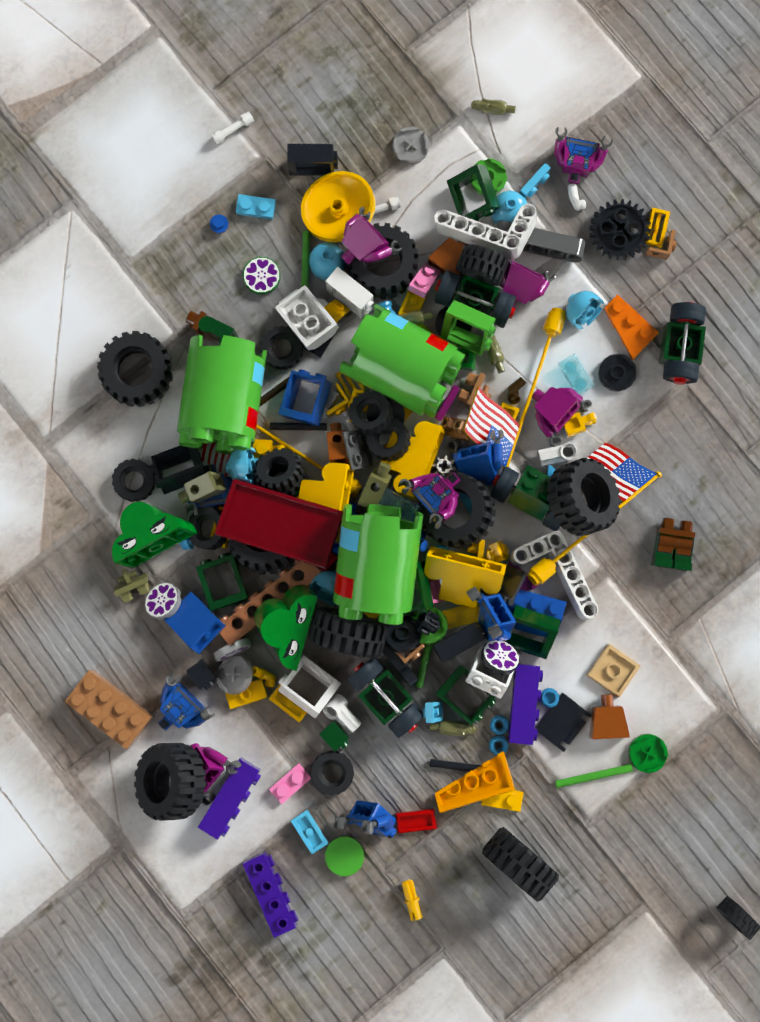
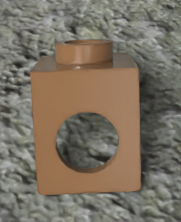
M671 230L665 250L649 247L645 255L667 260L676 247L677 241L674 240L676 231Z
M422 643L406 658L400 653L396 652V654L404 663L409 660L413 662L421 655L419 651L425 646Z

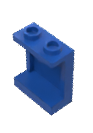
M190 592L181 601L177 612L169 618L166 617L164 621L192 650L200 654L226 625L201 602L200 598Z

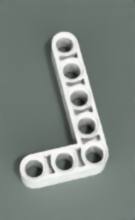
M532 204L523 205L519 209L508 232L447 210L437 211L434 215L436 231L439 234L469 245L474 244L489 248L508 259H516L520 256L536 226L537 211Z
M553 531L516 548L510 553L509 559L515 566L524 565L545 554H548L549 558L553 560L569 546L561 532ZM551 536L557 539V545H553L550 542ZM534 544L539 545L540 553H536L533 550ZM570 550L564 555L565 563L560 562V560L555 563V570L577 616L582 620H588L597 616L598 606ZM517 552H521L523 554V561H519L516 558ZM568 571H571L573 573V581L568 579ZM577 588L582 591L581 598L576 596L575 591ZM585 606L590 608L589 616L584 613Z

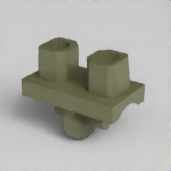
M123 569V576L117 578L121 584L114 586L115 590L113 591L115 596H119L126 603L133 599L130 590L137 588L140 595L150 592L149 577L147 573L137 576L135 570L129 573L127 569Z

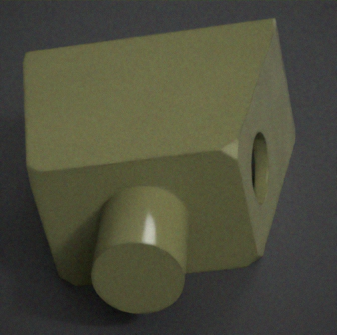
M381 462L378 468H374L358 501L359 505L366 508L368 504L380 505L392 478V475L389 474L391 469L389 464Z
M209 471L185 483L184 487L186 490L178 493V497L182 504L189 501L201 503L227 492L221 474Z

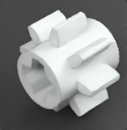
M447 455L444 459L437 457L438 463L433 464V468L438 469L434 474L438 473L447 476V473L456 471V468L451 466L454 464V460L449 461ZM444 464H447V467L449 469H446L445 472H443L440 467H443Z

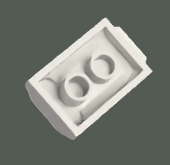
M306 285L291 292L279 301V304L275 307L308 350L321 346L333 337L339 328Z

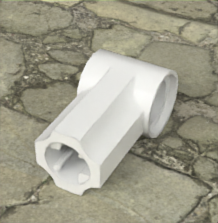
M572 443L538 450L541 467L561 462H570L577 455V448ZM570 448L573 455L571 457L564 456L563 449Z
M335 694L325 705L323 712L326 717L336 720L348 734H351L361 725V722L348 709L346 698L340 694Z

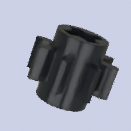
M430 610L427 613H420L416 619V624L419 625L417 630L427 636L429 633H436L440 627V622L438 621L440 616Z

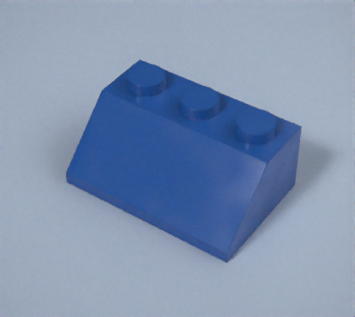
M519 589L514 599V604L512 606L507 605V607L513 612L515 605L560 619L561 624L567 602ZM517 622L514 627L516 630L545 637L546 634L544 631Z

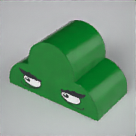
M134 502L128 505L122 512L120 518L122 534L117 537L113 544L112 558L114 563L133 569L197 534V531L186 520L168 514L166 511L145 502Z
M296 585L290 588L285 593L283 599L272 598L264 601L255 612V624L266 643L273 646L281 663L286 668L294 671L298 669L318 597L308 585Z

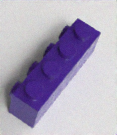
M519 664L514 671L508 731L509 743L533 745V741H537L538 730L535 729V721L539 720V710L536 708L537 702L541 700V690H538L539 682H542L543 670H540V666Z
M242 757L238 760L241 763V767H234L238 772L228 776L197 827L217 840L220 836L225 837L230 829V826H228L231 818L233 820L236 819L240 812L238 808L240 803L247 801L251 794L248 791L252 784L256 786L261 777L258 774L261 769Z
M264 851L244 860L242 864L273 937L275 938L295 929L297 926L296 922L299 921L295 910L290 909L288 904L291 902L287 891L283 892L281 888L283 882L280 874L275 873L273 869L275 863L271 854L267 855V852Z

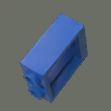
M299 369L298 372L291 370L278 414L287 419L319 426L332 383L326 379L327 376L319 373L313 376L309 375L310 372ZM301 381L320 385L312 414L293 410Z

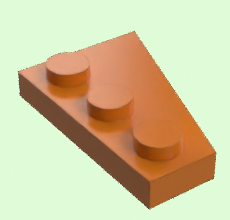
M618 294L604 308L612 326L619 334L622 344L629 352L631 360L659 333Z

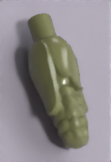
M482 98V100H474L471 103L472 109L482 111V114L504 115L505 112L515 114L516 106L507 105L502 100Z
M412 311L399 315L418 326L423 324L425 320L434 319L432 311L426 313Z
M493 335L490 338L493 342L487 353L490 363L496 366L498 374L505 372L503 365L504 355L496 337Z
M442 720L440 723H430L429 730L439 731L440 734L447 736H465V734H474L476 727L464 724V721Z

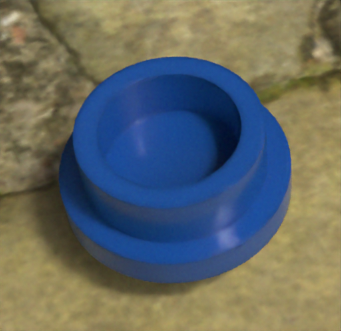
M218 214L211 218L209 224L213 232L220 234L227 230L228 220L225 216Z

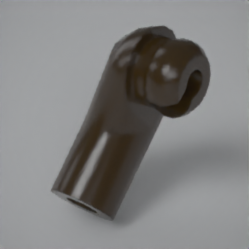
M519 377L507 388V399L511 404H518L520 402L519 390L526 385L522 377Z

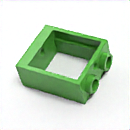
M454 300L446 311L440 338L482 356L484 351H488L492 345L493 340L490 338L493 337L496 331V327H494L496 318ZM457 319L485 331L483 338L457 327Z

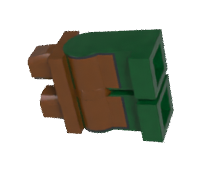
M190 311L185 320L197 335H201L209 341H217L220 345L223 335L239 338L234 328L207 316L203 311L200 314Z
M663 518L661 527L657 528L651 566L692 571L691 561L695 532H692V522L682 520L680 530L673 529L675 519Z

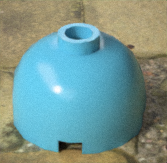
M509 190L497 195V199L501 208L495 210L491 218L495 224L498 221L513 223L519 209L527 204L526 199L516 191Z
M333 242L318 244L313 248L309 256L311 272L317 278L326 281L337 267L344 271L346 262L341 257L344 251Z
M584 290L572 294L567 301L566 316L577 329H583L582 325L586 322L587 325H590L597 318L602 310L600 304H604V301L591 291Z
M253 447L248 451L235 450L230 455L225 468L232 480L236 479L256 485L253 468L256 466L255 462L258 458H254L253 453H256Z
M322 571L314 577L309 586L318 592L316 595L319 599L331 606H335L333 594L336 571Z

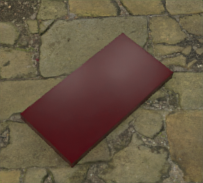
M233 479L214 534L326 569L342 523L343 511Z

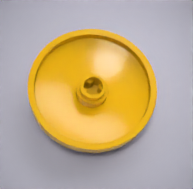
M348 171L332 172L317 179L307 189L301 203V216L309 232L316 238L326 242H342L346 222L354 215L359 214L361 207L365 208L363 214L370 212V219L368 221L371 222L375 212V197L370 185L363 177Z

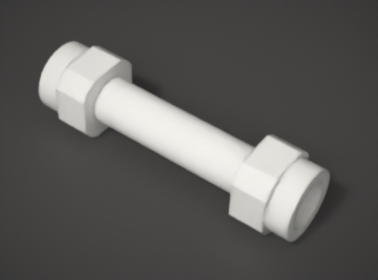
M248 111L240 115L241 119L222 131L216 130L211 135L216 145L224 142L225 137L242 126L246 125L247 127L251 125L254 119Z
M398 196L389 198L388 202L375 206L374 214L388 209L393 211L400 208L401 204Z

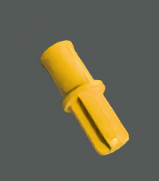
M413 880L403 881L402 887L406 899L404 903L407 904L410 920L414 921V918L415 921L419 920L423 916L418 902L420 898L416 895Z

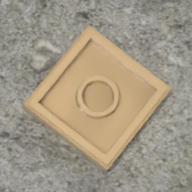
M607 644L586 676L619 698L640 668V665L612 645Z

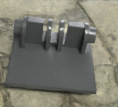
M358 430L342 432L350 469L358 470L373 466L366 435Z

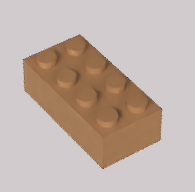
M88 670L65 700L66 704L126 750L133 746L154 718L151 713L94 670Z

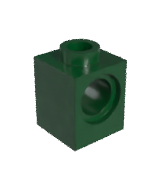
M335 720L319 734L334 752L338 749L342 751L349 744L347 740L350 737Z

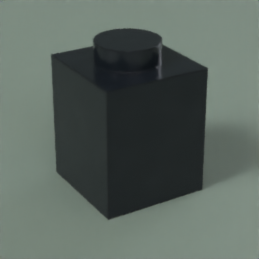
M201 659L186 670L199 690L203 688L208 690L216 684L214 680L217 677L204 659Z

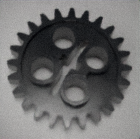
M623 199L620 204H617V201L614 200L613 205L606 202V209L600 206V213L595 211V218L591 219L593 225L589 227V230L593 231L590 233V238H595L592 241V245L598 244L596 251L602 249V256L609 253V259L616 255L617 261L620 256H623L624 260H626L628 254L633 258L635 255L634 251L640 253V247H646L644 241H649L650 237L648 234L651 233V229L648 227L651 222L646 221L648 215L642 216L644 209L637 210L638 204L632 207L631 200L627 204H624ZM618 214H622L626 218L624 220H619L616 216ZM609 226L611 231L605 232L602 227ZM636 228L638 232L633 234L629 229ZM622 240L624 244L619 246L614 241Z

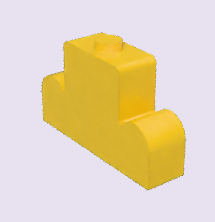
M427 421L419 422L415 426V437L411 436L409 450L402 458L400 457L398 460H392L391 462L381 460V462L391 466L389 473L398 475L393 482L395 490L402 497L416 502L419 500L411 492L412 488L409 489L408 493L403 494L402 489L407 487L404 485L398 487L402 479L410 480L429 474L445 435V430L442 426ZM394 431L384 448H391L396 444L398 437Z
M328 463L322 469L324 481L302 480L297 498L343 511V506L349 504L354 470H351L348 464ZM341 526L334 544H339Z
M431 546L427 554L424 573L431 580L442 579L439 599L456 605L475 608L478 602L476 600L472 602L466 592L476 587L479 593H481V588L488 594L498 593L504 579L506 564Z

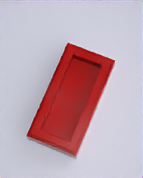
M434 808L395 813L398 834L437 829Z

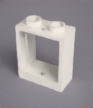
M339 267L326 280L327 292L361 319L366 314L370 315L373 311V294Z
M485 639L477 651L465 682L501 699L509 686L513 673L504 675L502 682L477 671L481 660V650L486 642H488Z
M303 656L297 671L292 670L289 675L285 673L279 681L281 686L278 691L316 719L341 683L307 657ZM301 668L328 687L315 706L287 687Z

